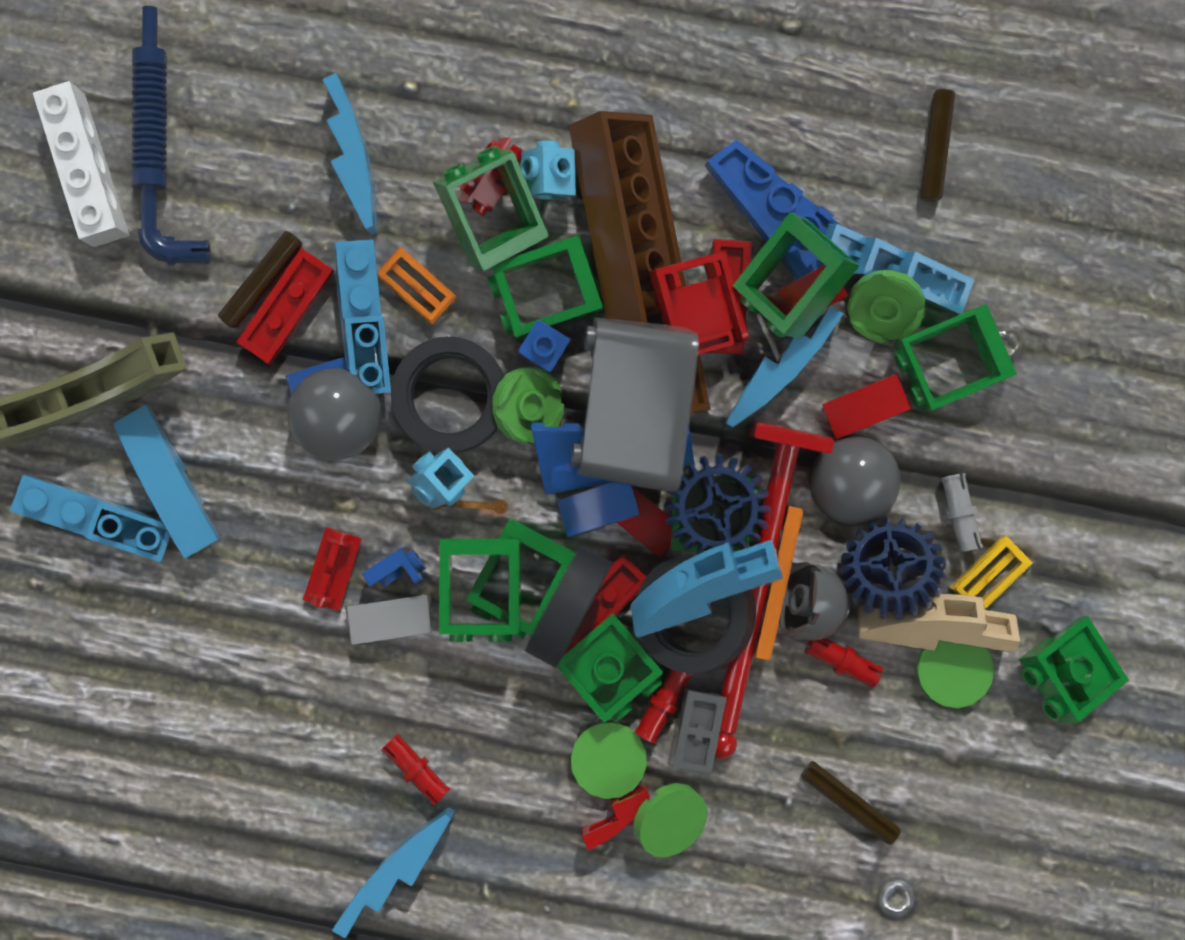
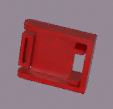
M726 251L649 272L664 325L687 327L697 333L698 355L735 345L731 329H733L734 337L738 343L749 340V333L738 293L733 287L735 282ZM704 266L708 280L681 287L682 284L678 272Z

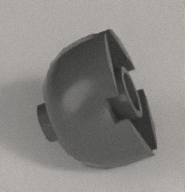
M800 562L790 570L789 576L794 578L790 583L789 590L786 588L779 625L780 628L787 629L788 633L785 634L787 637L810 641L821 640L832 635L847 618L850 610L847 591L842 579L830 569L810 562Z

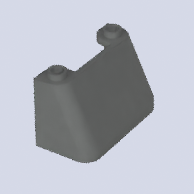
M594 317L593 327L587 326L584 340V350L591 351V358L593 360L584 437H581L580 444L573 443L571 467H576L577 474L581 476L662 491L678 492L682 477L698 356V335L687 327Z

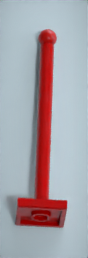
M753 421L750 423L747 436L777 442L767 485L769 496L764 498L763 505L770 506L771 510L769 513H761L760 519L765 520L768 525L767 528L758 527L757 534L761 539L755 542L754 546L772 540L777 552L800 447L832 454L835 440L830 437ZM769 583L751 589L756 607L754 631L749 643L741 654L727 664L721 696L726 697V703L715 758L719 760L730 758L737 748V741L733 734L736 733Z

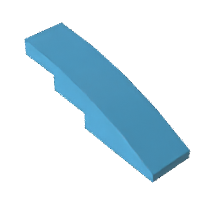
M334 73L322 80L340 113L326 121L344 154L330 162L364 227L373 236L378 233L376 190L370 156L357 115L337 73Z
M837 223L829 224L825 235L860 266L853 276L861 279L863 276L877 270H895L907 274L919 284L925 296V304L957 315L963 313L974 282L973 278L915 251L906 252L876 237L867 238Z
M832 306L828 307L823 312L809 337L805 335L801 339L791 337L777 363L764 357L755 369L723 426L728 429L733 428L767 404L789 384L822 347L844 313Z
M146 404L114 422L113 425L147 495L183 558L191 556L220 539L221 537L201 506L204 504L185 473L187 468L149 405Z
M449 807L416 829L395 848L359 888L332 931L346 938L364 905L379 912L398 879L412 886L455 811Z

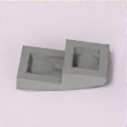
M427 595L345 606L350 644L432 633Z

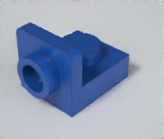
M538 320L519 348V354L537 364V368L551 374L571 339Z
M402 547L363 572L362 575L369 586L380 582L382 587H385L402 576L399 568L403 566L412 581L417 584L425 579L422 571L426 567L415 550L408 552L405 547Z

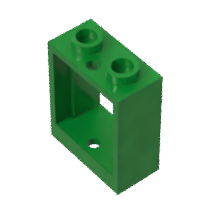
M497 146L479 152L476 155L477 161L467 166L464 163L449 167L442 172L443 178L433 182L470 266L481 271H485L549 237L514 151L498 149ZM497 167L521 223L478 245L453 189Z
M790 212L737 279L733 287L743 295L740 301L748 309L757 314L761 312L768 319L765 325L774 334L781 338L787 335L801 339L860 266L807 218ZM799 240L827 267L790 313L785 316L758 289L795 242Z
M579 235L508 258L492 267L494 275L487 278L494 299L499 297L503 299L506 311L499 314L507 335L514 333L517 342L526 339L538 320L521 325L504 274L567 253L584 303L583 305L538 320L553 329H557L603 313V306Z
M987 303L894 343L896 351L893 352L895 363L900 372L906 371L912 385L908 387L910 398L917 408H922L923 413L935 410L1017 375ZM967 323L989 375L933 398L911 346Z
M509 518L499 539H511V537L521 539L523 544L562 564L532 621L529 622L521 617V633L515 636L524 639L526 634L532 635L576 553L518 521ZM489 555L465 601L473 604L470 611L489 621L495 616L509 623V610L481 596L485 585L502 556Z
M439 539V635H449V642H473V635H489V642H512V635H519L521 633V539ZM452 555H509V623H452Z

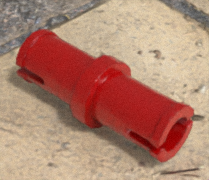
M824 638L814 641L808 640L806 645L810 647H805L804 649L806 655H810L833 667V672L841 676L845 673L871 689L878 684L882 677L880 675L884 670L882 666L855 653V649L849 645L842 647Z
M669 668L656 694L651 693L648 699L651 703L634 733L656 744L657 738L670 714L675 715L678 710L675 705L692 676L688 673L678 672Z
M399 733L381 749V752L385 753L404 774L402 778L405 782L411 781L431 802L432 806L438 803L451 790L427 765L430 761L425 756L421 759Z

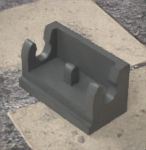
M685 686L681 694L668 759L673 768L711 775L726 697L713 691L703 692L694 687Z

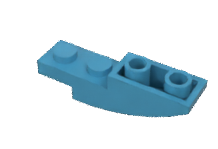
M374 240L335 242L336 290L347 370L351 374H357L363 384L371 386L374 394L390 393L384 316L381 315Z
M27 474L22 476L10 508V512L84 535L87 539L158 562L162 561L170 539V534L162 520L67 486L63 487Z
M772 540L734 553L729 542L686 560L655 580L631 603L634 632L637 638L712 614L710 602L783 579L777 552Z

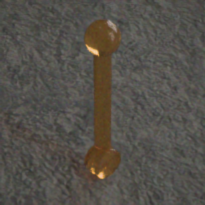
M498 499L495 502L458 500L449 507L494 510L497 514H503L507 511L508 504L503 499ZM443 504L441 506L433 508L432 510H440L443 507L448 506L447 504Z

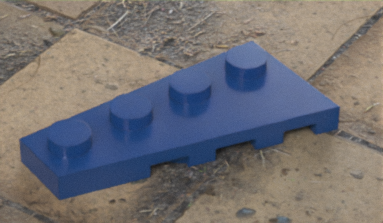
M737 139L710 158L705 164L706 169L765 242L769 240L790 212L807 218L824 234H826L829 224H839L833 219L834 215L823 206L819 208L802 195L803 191L792 182L789 185L774 173L775 169ZM799 240L795 242L781 260L796 280L824 265L823 262L816 260L817 257Z
M531 423L546 495L613 482L578 475L576 467H571L573 443L580 444L581 437H584L585 428H581L580 424L564 423L563 427H545V423ZM689 428L683 468L689 462L695 466Z

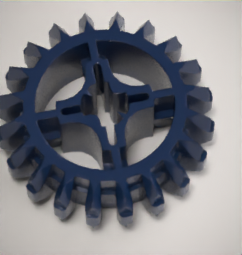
M721 454L715 455L713 467L709 466L706 456L700 457L701 470L699 471L691 462L687 463L685 468L690 477L686 479L682 475L680 483L682 486L678 492L666 491L670 495L677 496L676 503H664V509H676V516L666 518V524L671 525L678 522L681 527L672 533V537L677 539L686 534L688 539L683 543L682 548L689 550L694 543H697L699 546L696 550V555L705 552L707 547L712 549L728 542L733 553V545L737 544L740 550L749 548L743 540L747 536L752 541L758 542L761 538L752 530L754 525L759 528H767L768 525L765 520L757 519L758 512L769 513L771 510L770 506L758 505V499L769 496L767 490L756 493L753 488L762 482L761 476H756L748 481L746 476L751 472L752 467L747 464L740 472L735 471L738 464V458L732 457L728 462V466L723 467V456ZM714 475H723L731 478L741 486L744 494L733 497L724 495L718 484H716ZM702 478L705 486L704 501L697 507L685 510V500L690 488ZM713 494L719 497V502L723 500L725 503L736 501L735 504L727 506L726 509L721 511L722 517L720 519L714 518L715 513L711 515L708 512L698 514V511L707 509V506L712 504ZM748 505V514L744 525L736 534L731 536L729 529L731 528L729 524L730 514L735 509ZM701 518L709 519L713 522L716 531H718L720 540L703 538L692 529L688 522Z
M886 518L883 523L884 527L879 528L877 524L871 521L869 533L858 529L856 532L857 541L848 540L846 543V550L848 552L841 555V564L844 567L840 569V577L846 580L844 586L847 594L854 593L852 595V602L855 606L865 602L864 610L868 615L876 608L879 609V616L882 620L887 617L888 612H895V618L900 621L905 610L915 617L918 615L917 605L929 609L932 601L930 597L938 598L941 595V587L939 585H943L946 582V574L943 570L946 569L947 563L945 557H940L942 555V547L940 544H932L934 536L931 532L920 535L921 526L918 523L908 529L906 528L904 518L898 522V526H891V521ZM884 548V551L879 556L871 557L869 561L864 562L873 552ZM899 548L906 549L913 554L904 553ZM890 557L893 559V565L897 567L896 581L893 579L892 571H889ZM917 576H923L914 586L902 590V586L907 581L916 580ZM872 584H881L888 589V591L881 590L873 586Z

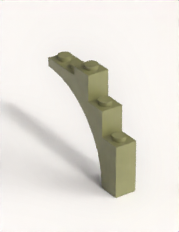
M174 332L140 338L124 349L73 373L21 392L1 397L0 448L28 442L51 427L83 421L105 406L138 400L188 368Z

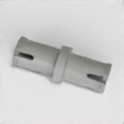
M965 473L941 478L949 507V512H946L947 520L952 519L959 548L958 553L983 548L974 515L978 513L977 506H972Z

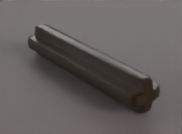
M937 89L933 94L920 195L921 199L925 201L937 202L943 197L955 102V92L950 89Z
M289 231L283 232L218 313V317L222 322L231 328H236L301 248L302 242Z
M811 761L804 768L801 776L808 784L886 844L891 845L896 841L901 833V829L894 822L816 762Z

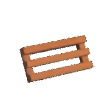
M401 246L377 271V277L432 326L448 310V307L458 299L451 290ZM402 258L445 296L442 302L436 299L402 269L397 262ZM392 269L434 306V311L432 313L427 311L392 280L387 273Z

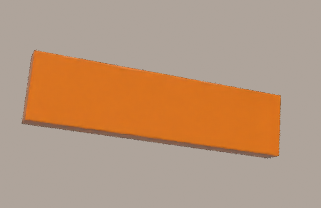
M786 507L777 547V557L783 579L769 583L753 654L755 658L769 661L772 656L803 516L801 508Z

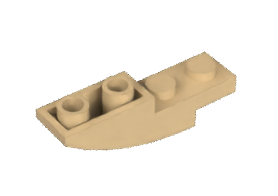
M941 594L938 598L930 597L932 601L929 609L917 605L918 615L913 617L905 610L900 621L895 618V612H888L887 617L882 620L877 608L868 615L864 610L865 605L859 606L857 611L858 637L860 639L935 651L939 640L1016 653L1020 644L1016 615L984 610L982 597Z

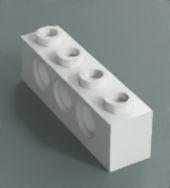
M70 81L33 92L78 239L92 247H96L130 236L85 93Z

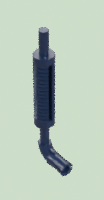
M143 6L142 46L132 49V66L134 67L132 69V81L134 82L132 83V88L134 89L132 90V95L134 96L132 98V103H134L132 105V110H134L132 112V117L134 118L132 119V124L134 125L132 126V131L134 132L132 133V138L134 139L132 141V146H134L132 148V153H134L132 155V160L134 161L132 162V167L135 168L132 170V187L141 190V229H137L139 242L147 254L156 260L167 262L168 266H175L176 263L210 264L211 256L208 255V252H211L209 240H175L174 236H162L161 231L157 229V190L166 189L167 174L164 171L167 169V165H165L167 158L164 156L167 155V151L164 149L167 147V144L164 142L167 140V137L164 135L167 133L165 129L167 126V122H165V119H167V115H165V112H167V108H165V105H167L165 99L167 98L165 92L167 91L165 85L167 83L165 78L167 76L165 71L167 69V53L164 49L157 48L158 8Z

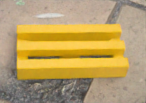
M1003 535L949 589L956 595L975 597L1016 557L1019 562L982 597L985 610L1033 563L1006 535ZM1007 548L1009 551L966 592L963 588L1003 549Z

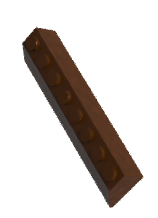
M599 111L568 126L572 148L575 149L579 184L606 319L664 325L649 272L681 263V257L653 116L649 114ZM678 272L682 284L681 287L686 286L684 272ZM700 354L697 356L690 414L711 410Z

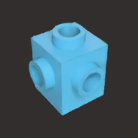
M539 141L536 142V148L521 152L520 168L533 199L558 200L575 196V178L577 174L575 149L559 148V142Z
M447 448L434 455L430 451L424 454L412 466L416 472L407 482L413 487L412 491L415 497L421 503L433 509L443 504H447L449 507L457 502L466 492L463 487L474 475L464 465L463 461L450 448Z

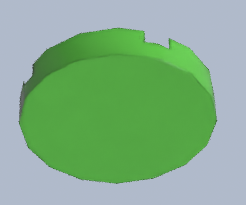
M877 270L863 276L853 286L847 303L848 314L851 318L850 322L858 333L869 340L878 343H889L890 340L900 338V341L911 336L919 329L925 316V296L919 284L907 274L895 270Z
M518 368L507 373L498 383L493 396V416L500 431L507 438L517 443L533 444L534 438L531 423H545V427H559L564 414V404L561 403L560 396L563 393L559 383L551 374L540 368Z
M939 640L935 651L920 650L917 655L915 673L918 685L930 699L945 707L962 708L973 705L985 696L992 684L994 665L987 648Z
M603 721L597 722L585 728L575 741L571 753L572 772L578 784L590 795L603 799L620 798L633 791L643 779L647 766L646 749L640 737L628 726L619 722L616 723L615 721H607L605 724Z
M674 783L662 786L655 791V797L650 801L646 799L639 807L634 819V834L642 848L652 856L666 858L677 855L690 847L703 831L707 821V806L700 794L687 784Z

